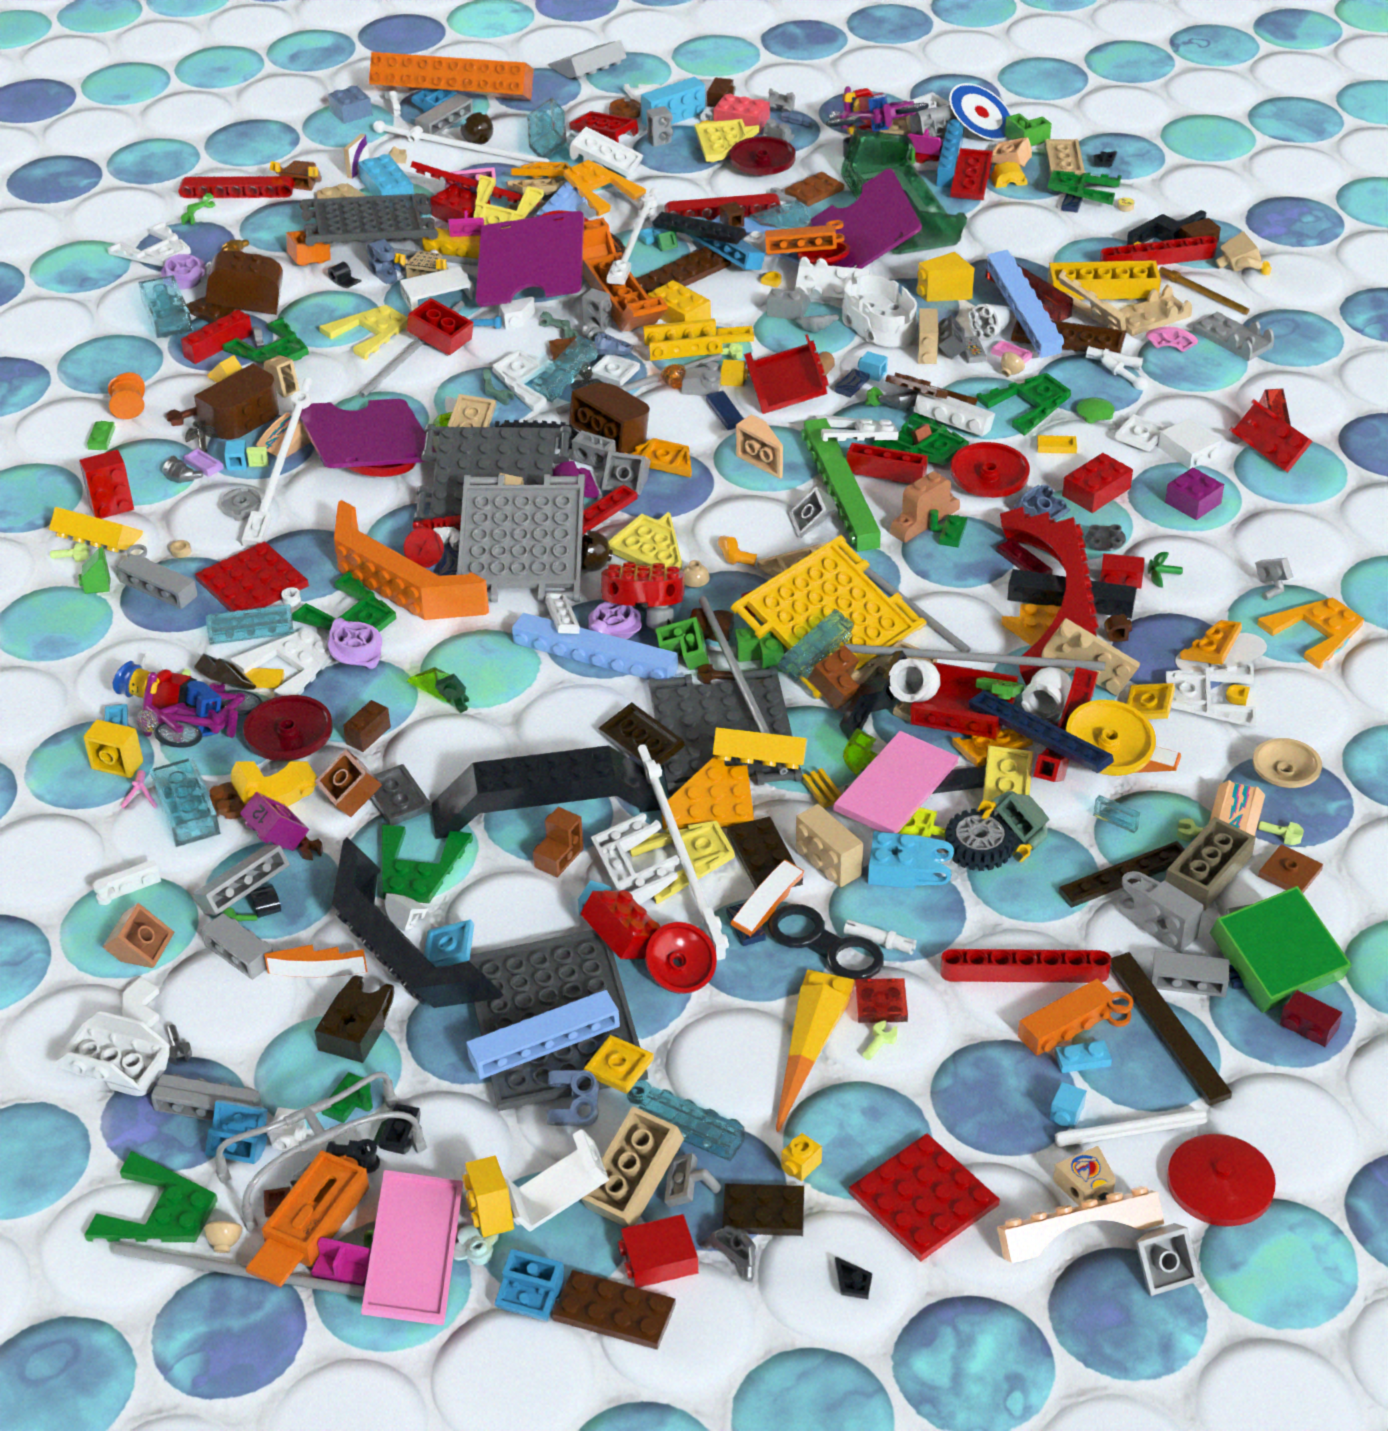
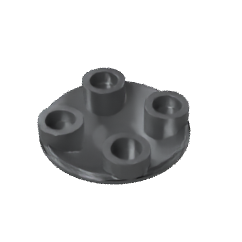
M1117 524L1111 526L1091 525L1085 535V542L1089 547L1098 551H1113L1125 544L1126 536L1121 531V526Z

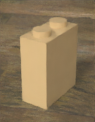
M919 308L918 364H937L938 309Z

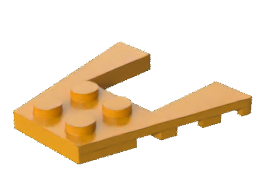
M590 160L564 170L563 176L573 188L579 190V195L582 198L585 197L588 201V206L591 209H595L597 216L609 212L611 205L595 194L593 190L611 183L633 200L643 196L647 190Z
M1332 597L1259 618L1257 626L1271 636H1274L1301 620L1308 623L1329 638L1304 653L1305 660L1321 669L1323 663L1333 657L1334 652L1344 645L1346 639H1350L1363 625L1364 618Z

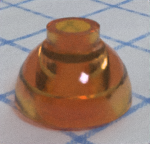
M672 364L665 367L660 376L667 385L672 386L673 389H678L682 387L686 369L683 365Z

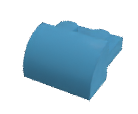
M422 90L412 96L411 102L422 108L423 113L457 93L448 90Z
M224 1100L216 1101L212 1128L208 1129L205 1155L215 1157L218 1146L226 1139L266 1126L268 1109ZM267 1132L227 1146L223 1151L225 1159L250 1164L257 1163L267 1143Z
M511 1249L502 1272L503 1281L494 1303L495 1307L548 1322L555 1299H559L564 1278L563 1262Z

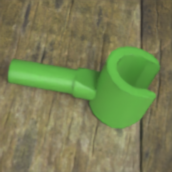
M227 908L223 911L229 918H234L237 921H257V915H236L233 908Z

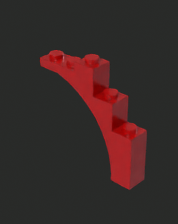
M1081 667L1075 668L1068 698L1057 727L1065 730L1072 712L1084 703L1092 701L1099 672ZM1046 748L1038 755L1033 777L1051 782L1064 781L1070 759Z

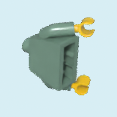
M1007 791L993 798L992 802L982 801L977 811L985 810L982 815L983 819L989 818L995 808L1019 838L1025 842L1026 845H1019L1012 854L1020 852L1023 855L1019 862H1023L1030 855V850L1036 849L1047 838V826L1045 824L1050 819L1030 795Z

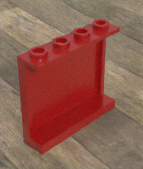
M808 334L805 335L807 344L761 359L753 360L751 352L744 354L763 414L828 394L826 386H829L826 375H823L825 374L818 352H815L817 350L814 340L810 341Z
M934 662L933 665L940 674V687L936 695L929 700L912 703L910 707L911 724L996 740L1003 726L999 723V717L976 712L969 708L968 701L982 692V688L976 687L978 678L986 677L1018 683V676ZM1011 697V699L1003 700L1013 704L1016 697Z

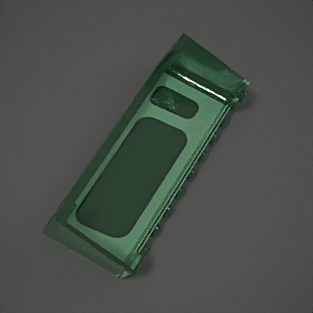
M854 129L841 167V176L855 198L858 199L860 197L864 183L884 170L891 168L922 224V229L918 233L893 248L891 252L902 255L957 245L961 240L962 231L967 224V217L962 212L952 215L945 211L908 159L913 151V143L909 136Z

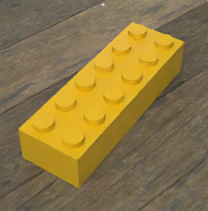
M1156 261L1049 263L1048 286L1051 300L1063 301L1066 293L1079 300H1086L1060 284L1058 276L1062 271L1066 272V277L1072 282L1076 279L1081 283L1082 288L1097 294L1098 299H1148L1149 293L1153 289H1156L1158 293L1160 292L1161 278Z

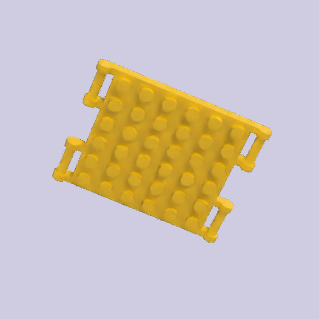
M842 535L742 597L730 608L735 614L738 613L755 631V635L759 639L771 631L797 658V660L789 665L788 670L792 674L795 673L807 685L816 699H820L823 695L808 680L809 675L801 668L803 665L811 673L816 664L843 647L844 644L891 647L917 630H921L927 623L923 617L920 618L902 600L903 597L899 593L888 598L863 573L870 566V563L866 559L863 560L846 543V539ZM747 606L764 625L761 626L744 607ZM853 653L859 659L855 670H860L867 662L876 659L880 655Z

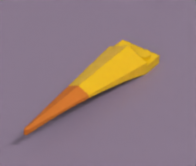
M807 969L803 984L800 987L776 1123L777 1132L781 1130L813 1065L848 1007L855 986L854 979Z

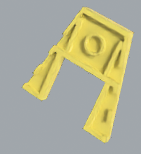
M479 175L474 218L483 217L484 225L524 219L544 196V190L527 186L517 210L506 209L487 204L495 187L496 178Z
M383 305L321 325L319 329L320 333L330 339L358 325L374 333L376 336L353 347L354 354L367 360L368 355L371 352H377L383 342L385 344L388 343L393 334L397 335L407 327L408 317L388 305Z
M717 821L687 825V829L679 830L698 879L735 858L734 850ZM667 828L666 832L652 834L628 851L632 857L674 842ZM684 869L677 871L678 878L653 896L656 904L690 885Z

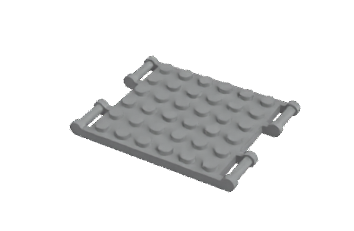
M544 474V485H505V475H498V477H471V475H464L457 575L472 572L485 579L487 589H491V592H487L488 600H491V602H498V589L539 588V602H545L546 593L563 594L567 596L568 600L580 602L585 474H578V476H551V474ZM551 484H578V485H551ZM546 588H574V591L545 592Z

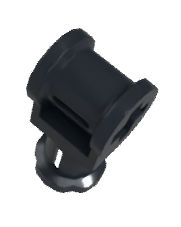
M349 1140L348 1145L336 1144L335 1141H330L327 1144V1153L337 1157L346 1155V1157L357 1160L358 1166L366 1168L367 1174L375 1172L380 1166V1158L376 1154L377 1146L373 1140Z

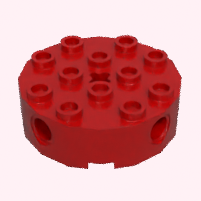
M624 562L623 566L611 564L608 565V569L601 572L602 599L610 603L626 606H635L636 603H647L648 607L681 603L685 593V574L679 571V567L668 566L666 568L663 563H653L652 566H636L634 562Z

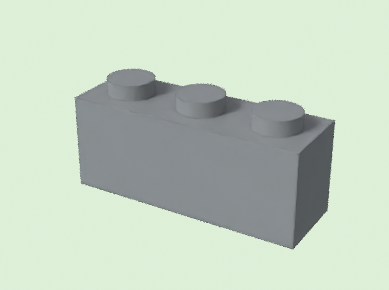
M222 913L201 929L204 945L251 980L267 970L264 954L273 952L271 945L266 941H261L251 930L243 928L236 919H231Z
M1154 951L1151 982L1158 990L1226 998L1229 983V959Z

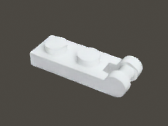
M155 859L96 880L93 887L97 893L98 904L107 905L114 898L161 882L158 865Z

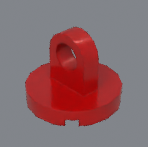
M427 527L411 531L405 538L403 545L406 558L424 568L437 564L444 552L443 540L440 535Z

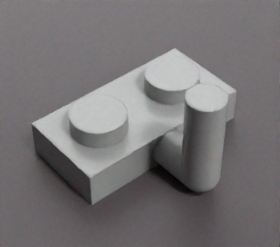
M1288 557L1263 559L1255 562L1260 581H1273L1275 585L1274 588L1262 593L1264 600L1283 593L1285 589L1282 580H1289L1294 577Z
M693 1153L674 1157L669 1165L664 1199L669 1208L692 1202L696 1181L703 1180L713 1193L720 1192L722 1188L707 1169L696 1170L698 1158Z

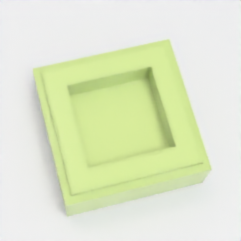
M247 447L249 467H265L269 465L266 447Z

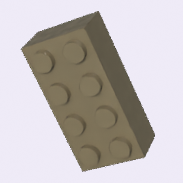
M1214 817L1167 869L1165 881L1203 904V910H1206L1253 855L1256 837Z

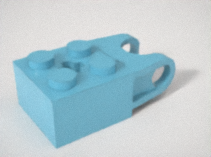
M874 831L869 861L868 884L915 889V885H944L951 879V870L941 863L953 858L954 848L950 843L943 840L917 835ZM943 848L948 850L949 852L946 854L938 853L936 850ZM941 872L946 874V876L937 877L934 875V873Z

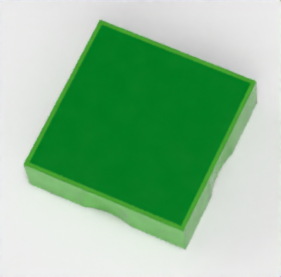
M1298 886L1217 918L1209 932L1225 958L1229 959V963L1240 975L1243 985L1262 1013L1287 1003L1297 990L1303 993L1316 991L1342 980L1352 966Z

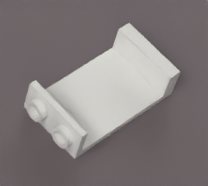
M461 267L400 280L401 295L411 311L418 307V299L460 289L464 290L469 300L473 299L474 284L472 281H469L467 273H464Z
M582 1129L573 1134L577 1150L518 1188L508 1178L505 1179L510 1205L513 1210L512 1218L518 1226L522 1225L530 1232L609 1181L596 1143Z

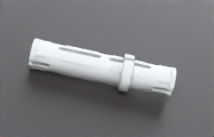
M1088 346L1086 358L1102 361L1103 357L1108 354L1116 361L1123 362L1124 366L1139 370L1143 363V358L1112 352L1106 348L1103 350Z
M850 919L846 921L848 924L845 923L844 934L865 937L885 946L888 950L896 949L912 955L914 953L913 950L916 948L915 939L897 935L895 931H884Z

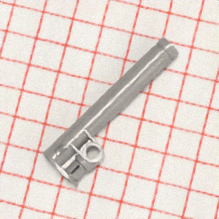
M951 105L917 111L915 115H910L912 134L923 135L925 129H929V136L944 139L946 132L945 122L958 118L955 116Z

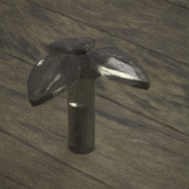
M584 362L579 372L582 380L573 381L571 388L576 390L586 385L603 382L598 378L590 379L593 375L592 369Z
M194 421L192 423L194 427L189 428L186 432L185 441L189 442L198 437L199 449L206 453L205 435L212 438H218L219 436L214 427L210 425L205 426L206 421Z

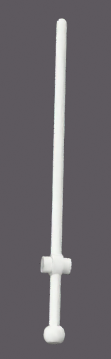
M381 120L376 121L373 126L377 133L386 131L405 135L411 143L424 139L528 162H549V159L423 133V129L420 126H415L408 130L385 125Z

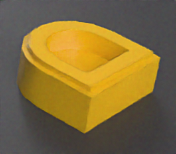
M775 271L767 272L761 278V284L775 288L782 282L781 274Z
M1242 685L1229 686L1226 690V700L1235 705L1246 706L1250 687Z

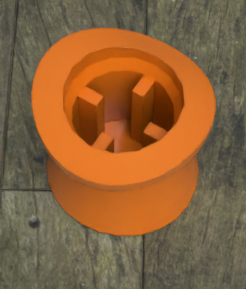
M128 372L113 378L108 384V393L111 396L109 401L111 413L120 419H132L140 415L145 406L142 399L145 393V383L142 377L136 373Z

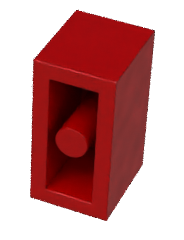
M1103 553L1100 582L1133 586L1141 589L1145 557Z

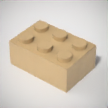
M819 804L796 816L795 847L800 855H804L815 868H818L826 875L829 881L834 882L840 888L862 876L863 842Z

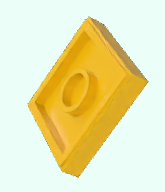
M1174 683L1131 685L1126 704L1140 711L1147 719H1168L1175 692Z
M609 1035L583 1070L591 1072L597 1081L627 1094L653 1061L654 1056L653 1053Z

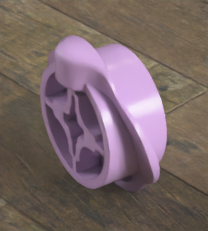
M177 254L170 257L161 270L163 282L177 289H190L197 286L201 282L200 278L206 273L204 261L190 254Z
M606 601L588 615L589 630L623 639H629L642 627L641 614L632 606Z
M336 618L331 626L328 649L332 657L345 664L360 665L368 669H374L381 657L382 637L379 631L366 623Z

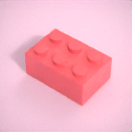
M725 94L713 109L715 122L742 119L745 127L759 125V133L764 128L766 121L770 119V102L762 99H750L745 96L738 97L733 94Z

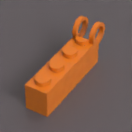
M832 220L827 222L825 226L765 231L766 253L768 255L837 249L836 243L844 241L845 238L843 234L836 233L835 229L842 228L844 223L840 220Z
M1097 978L1019 1020L1018 1038L1038 1056L1045 1051L1052 1050L1061 1042L1072 1039L1081 1031L1089 1030L1094 1024L1103 1019H1107L1111 1025L1116 1027L1126 1026L1131 1021L1130 1011L1133 1008V998L1125 992L1118 991L1112 993ZM1115 998H1124L1128 1001L1129 1005L1126 1007L1114 1005L1112 1001ZM1112 1012L1125 1013L1127 1018L1118 1021L1113 1019L1110 1014Z

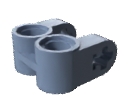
M385 239L367 244V252L371 258L368 264L372 274L385 284L395 283L397 281V271L392 267L391 260L395 258L394 248Z
M558 1070L548 1073V1086L572 1088V1102L570 1109L547 1110V1124L551 1126H590L595 1123L599 1114V1083L595 1076L586 1070ZM583 1080H590L592 1083L587 1091L579 1090V1084ZM590 1106L591 1111L586 1117L578 1115L580 1107Z

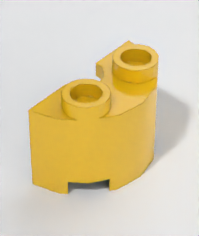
M1004 162L993 167L990 179L995 188L1007 187L1010 182H1014L1016 186L1028 185L1027 179L1018 163Z

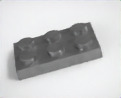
M404 764L374 774L382 786L371 798L389 825H396L432 811L430 801Z

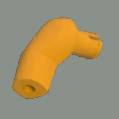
M727 535L719 537L718 546L728 563L734 565L738 562L755 566L757 554L740 551L735 537Z

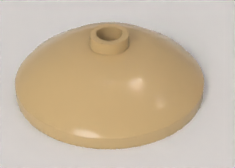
M1275 738L1261 743L1253 754V767L1258 775L1267 782L1279 787H1304L1316 781L1321 774L1322 760L1319 754L1311 746L1295 739Z

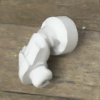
M438 527L433 529L442 538L443 545L450 543L453 550L459 551V530L454 527Z

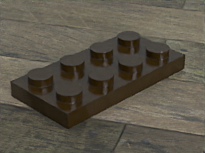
M632 702L598 728L601 735L642 766L644 764L638 751L640 745H646L651 760H654L656 764L659 763L660 766L686 746L682 738Z
M770 816L727 827V835L755 890L784 860L796 865ZM803 877L793 887L803 885Z

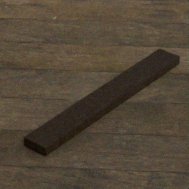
M1127 952L1112 957L1111 971L1133 998L1134 1003L1208 1106L1230 1099L1232 1091L1131 953Z

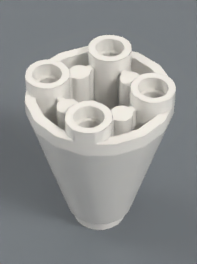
M979 304L968 313L973 336H977L978 339L990 340L996 337L1015 318L1010 307L994 304Z

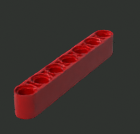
M289 176L184 177L178 192L183 198H203L207 193L212 194L214 198H287L293 193L295 181Z
M767 193L669 201L665 204L664 211L667 213L675 211L671 214L686 217H704L707 220H714L720 215V205L735 201L739 206H742L744 218L777 215L782 207L777 194Z
M1201 236L1108 247L1101 250L1100 262L1156 261L1157 265L1207 260L1215 257L1218 240L1213 236Z
M948 949L942 953L940 974L944 980L951 982L1090 983L1098 978L1103 983L1109 978L1111 956L1102 950Z

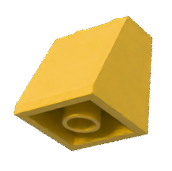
M956 252L919 263L917 272L918 286L916 290L917 294L926 302L972 299L974 267Z

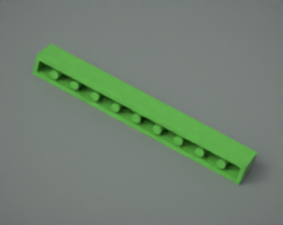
M821 418L804 421V429L801 430L802 440L806 441L807 450L811 452L812 461L817 466V472L822 475L823 485L827 486V493L833 497L838 510L839 520L843 521L844 531L849 534L850 544L854 545L857 552L880 548L881 531L837 439L828 437V441L822 440L821 430L831 429L827 419Z

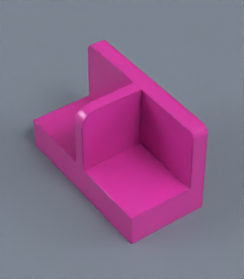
M925 129L923 135L908 134L907 145L915 147V153L940 156L944 140H940L939 137L929 136V129Z
M466 210L465 218L449 219L450 237L481 236V228L484 226L483 217L468 218Z
M320 1237L318 1240L320 1254L311 1271L312 1277L365 1286L371 1254L370 1249Z

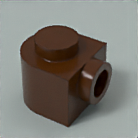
M1125 614L1110 616L1104 622L1109 640L1113 642L1128 641L1129 632H1132V623Z

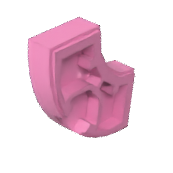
M1159 327L1146 332V337L1156 348L1172 346L1184 352L1198 343V339L1194 335L1176 327Z

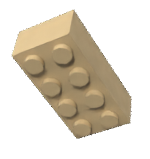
M632 1106L602 1158L609 1181L581 1198L587 1209L624 1227L636 1225L684 1140L678 1127Z

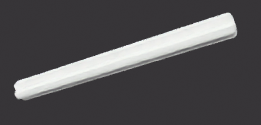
M1201 1109L1058 1132L1055 1134L1057 1146L1062 1147L1204 1124L1207 1122L1206 1112Z

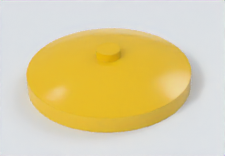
M1094 700L1084 703L1072 712L1065 731L1113 754L1114 762L1099 772L1105 775L1122 776L1141 770L1151 760L1156 746L1155 731L1149 720L1134 707L1114 700Z

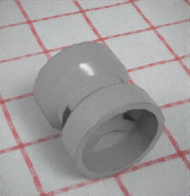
M595 322L587 323L582 329V335L592 345L599 332L605 333Z

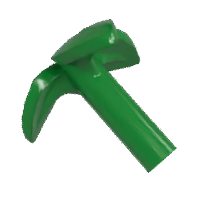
M1169 552L1158 553L1148 563V574H1151L1152 582L1158 587H1163L1160 573L1177 575L1183 573V568L1180 566L1162 565L1167 559Z

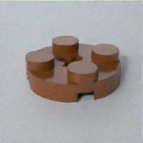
M625 98L616 99L610 103L609 114L627 118L640 117V103L634 99H630V101H625Z
M232 782L213 786L210 789L208 801L210 810L215 816L219 817L220 814L225 816L226 819L242 817L240 813L244 809L245 804Z

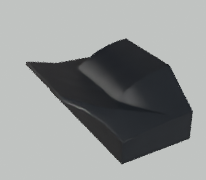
M395 1103L392 1111L411 1114L418 1122L420 1121V1108ZM388 1118L381 1122L374 1142L380 1149L405 1155L412 1146L413 1125L405 1119Z

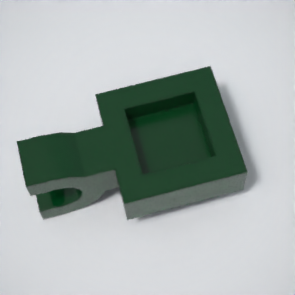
M455 674L436 681L435 688L447 701L453 699L460 713L468 710V706L465 704L469 702V697L465 694L466 687Z

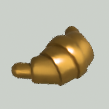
M231 239L222 246L221 251H241L249 245V241L247 239L242 241Z

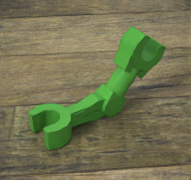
M207 193L203 196L202 201L187 205V213L181 216L182 225H185L187 221L194 225V213L204 206L208 208L214 207L215 203L213 201L209 202L210 199L214 198L213 195Z

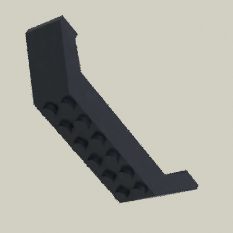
M609 745L473 762L431 803L436 839L448 838L450 831L459 832L481 813L617 796L639 808L640 813L661 810L651 783L649 784L646 779L644 767Z
M346 837L342 843L332 905L338 910L335 915L349 927L348 929L357 938L360 937L362 944L373 952L375 957L389 969L388 971L402 983V986L423 1005L428 1002L433 1008L500 999L504 994L469 960L464 965L435 967L374 904L377 875L382 870Z

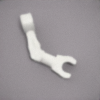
M397 91L384 92L385 99L390 98L392 101L394 116L401 115Z

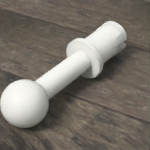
M1108 354L1103 357L1101 364L1111 370L1113 375L1120 374L1132 382L1135 389L1144 390L1148 387L1147 379L1136 377L1123 368V362L1116 361Z

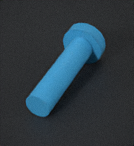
M496 316L495 319H470L474 322L473 326H495L496 329L502 327L500 316Z

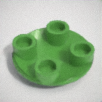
M1097 397L1081 400L1076 408L1077 412L1085 418L1087 423H1095L1096 420H1111L1115 412L1114 405L1111 402Z

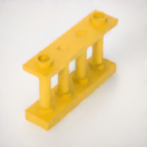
M715 318L643 326L645 346L649 345L650 361L723 353L722 335H716Z

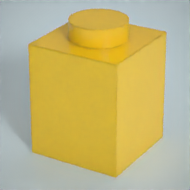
M723 359L721 385L743 387L745 379L748 380L749 376L746 361Z

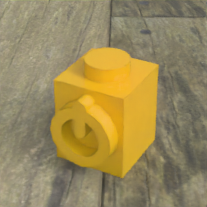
M803 1133L795 1137L781 1151V1168L787 1175L794 1176L801 1182L822 1163V1146Z

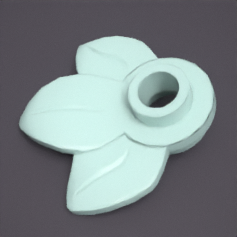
M474 1225L463 1226L458 1231L457 1237L459 1241L455 1243L453 1259H468L474 1265L486 1264L492 1258V1246L498 1240V1234L483 1238L479 1228H474Z

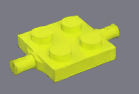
M920 807L897 834L917 835L928 838L931 835L945 838L946 828L934 826L937 811Z

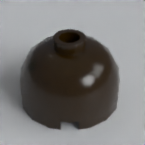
M481 112L468 116L465 119L466 123L464 126L463 124L461 125L460 132L465 140L480 145L487 143L494 131V126L489 116Z
M587 530L588 535L584 534L582 538L581 570L594 572L602 569L607 561H611L613 550L610 549L609 541L603 534Z

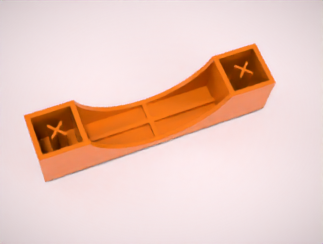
M371 52L369 84L383 91L448 90L487 95L500 99L531 101L534 69L526 62Z

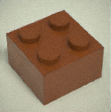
M347 749L315 781L332 803L349 817H352L382 786L380 781L362 761Z

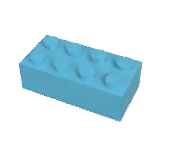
M692 77L641 94L642 124L647 127V110L663 106L672 113L673 121H671V125L701 115L705 109V84L696 77Z
M382 154L376 158H366L364 161L358 162L360 180L373 196L414 194L413 183L389 154Z

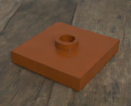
M1281 844L1259 870L1258 877L1285 890L1298 886L1302 893H1304L1322 871L1324 864Z

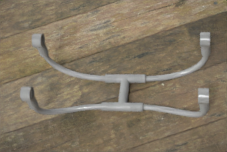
M379 1071L370 1074L329 1099L325 1098L285 1116L284 1119L232 1136L218 1146L214 1158L217 1168L215 1171L222 1184L232 1179L227 1168L225 1156L223 1155V1151L227 1146L285 1125L290 1126L306 1119L315 1134L271 1160L251 1179L245 1189L241 1206L242 1220L248 1232L259 1227L254 1216L252 1204L249 1202L253 1188L269 1170L297 1152H304L346 1133L352 1127L386 1118H401L411 1122L413 1125L411 1143L415 1152L419 1153L427 1149L423 1138L422 1126L414 1116L405 1112L388 1111L371 1114L345 1124H338L327 1130H324L315 1114L330 1108L332 1104L378 1078L383 1079L384 1093H382V1097L386 1106L389 1108L395 1105V1103H398V1100L394 1093L393 1082L387 1073Z

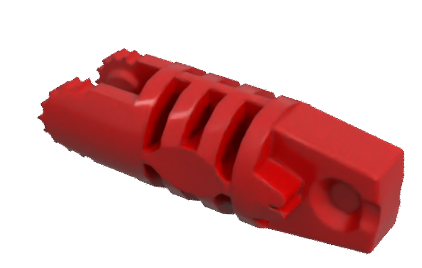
M461 515L445 516V519L439 517L433 518V520L427 518L413 522V530L422 527L430 529L454 527L460 531Z

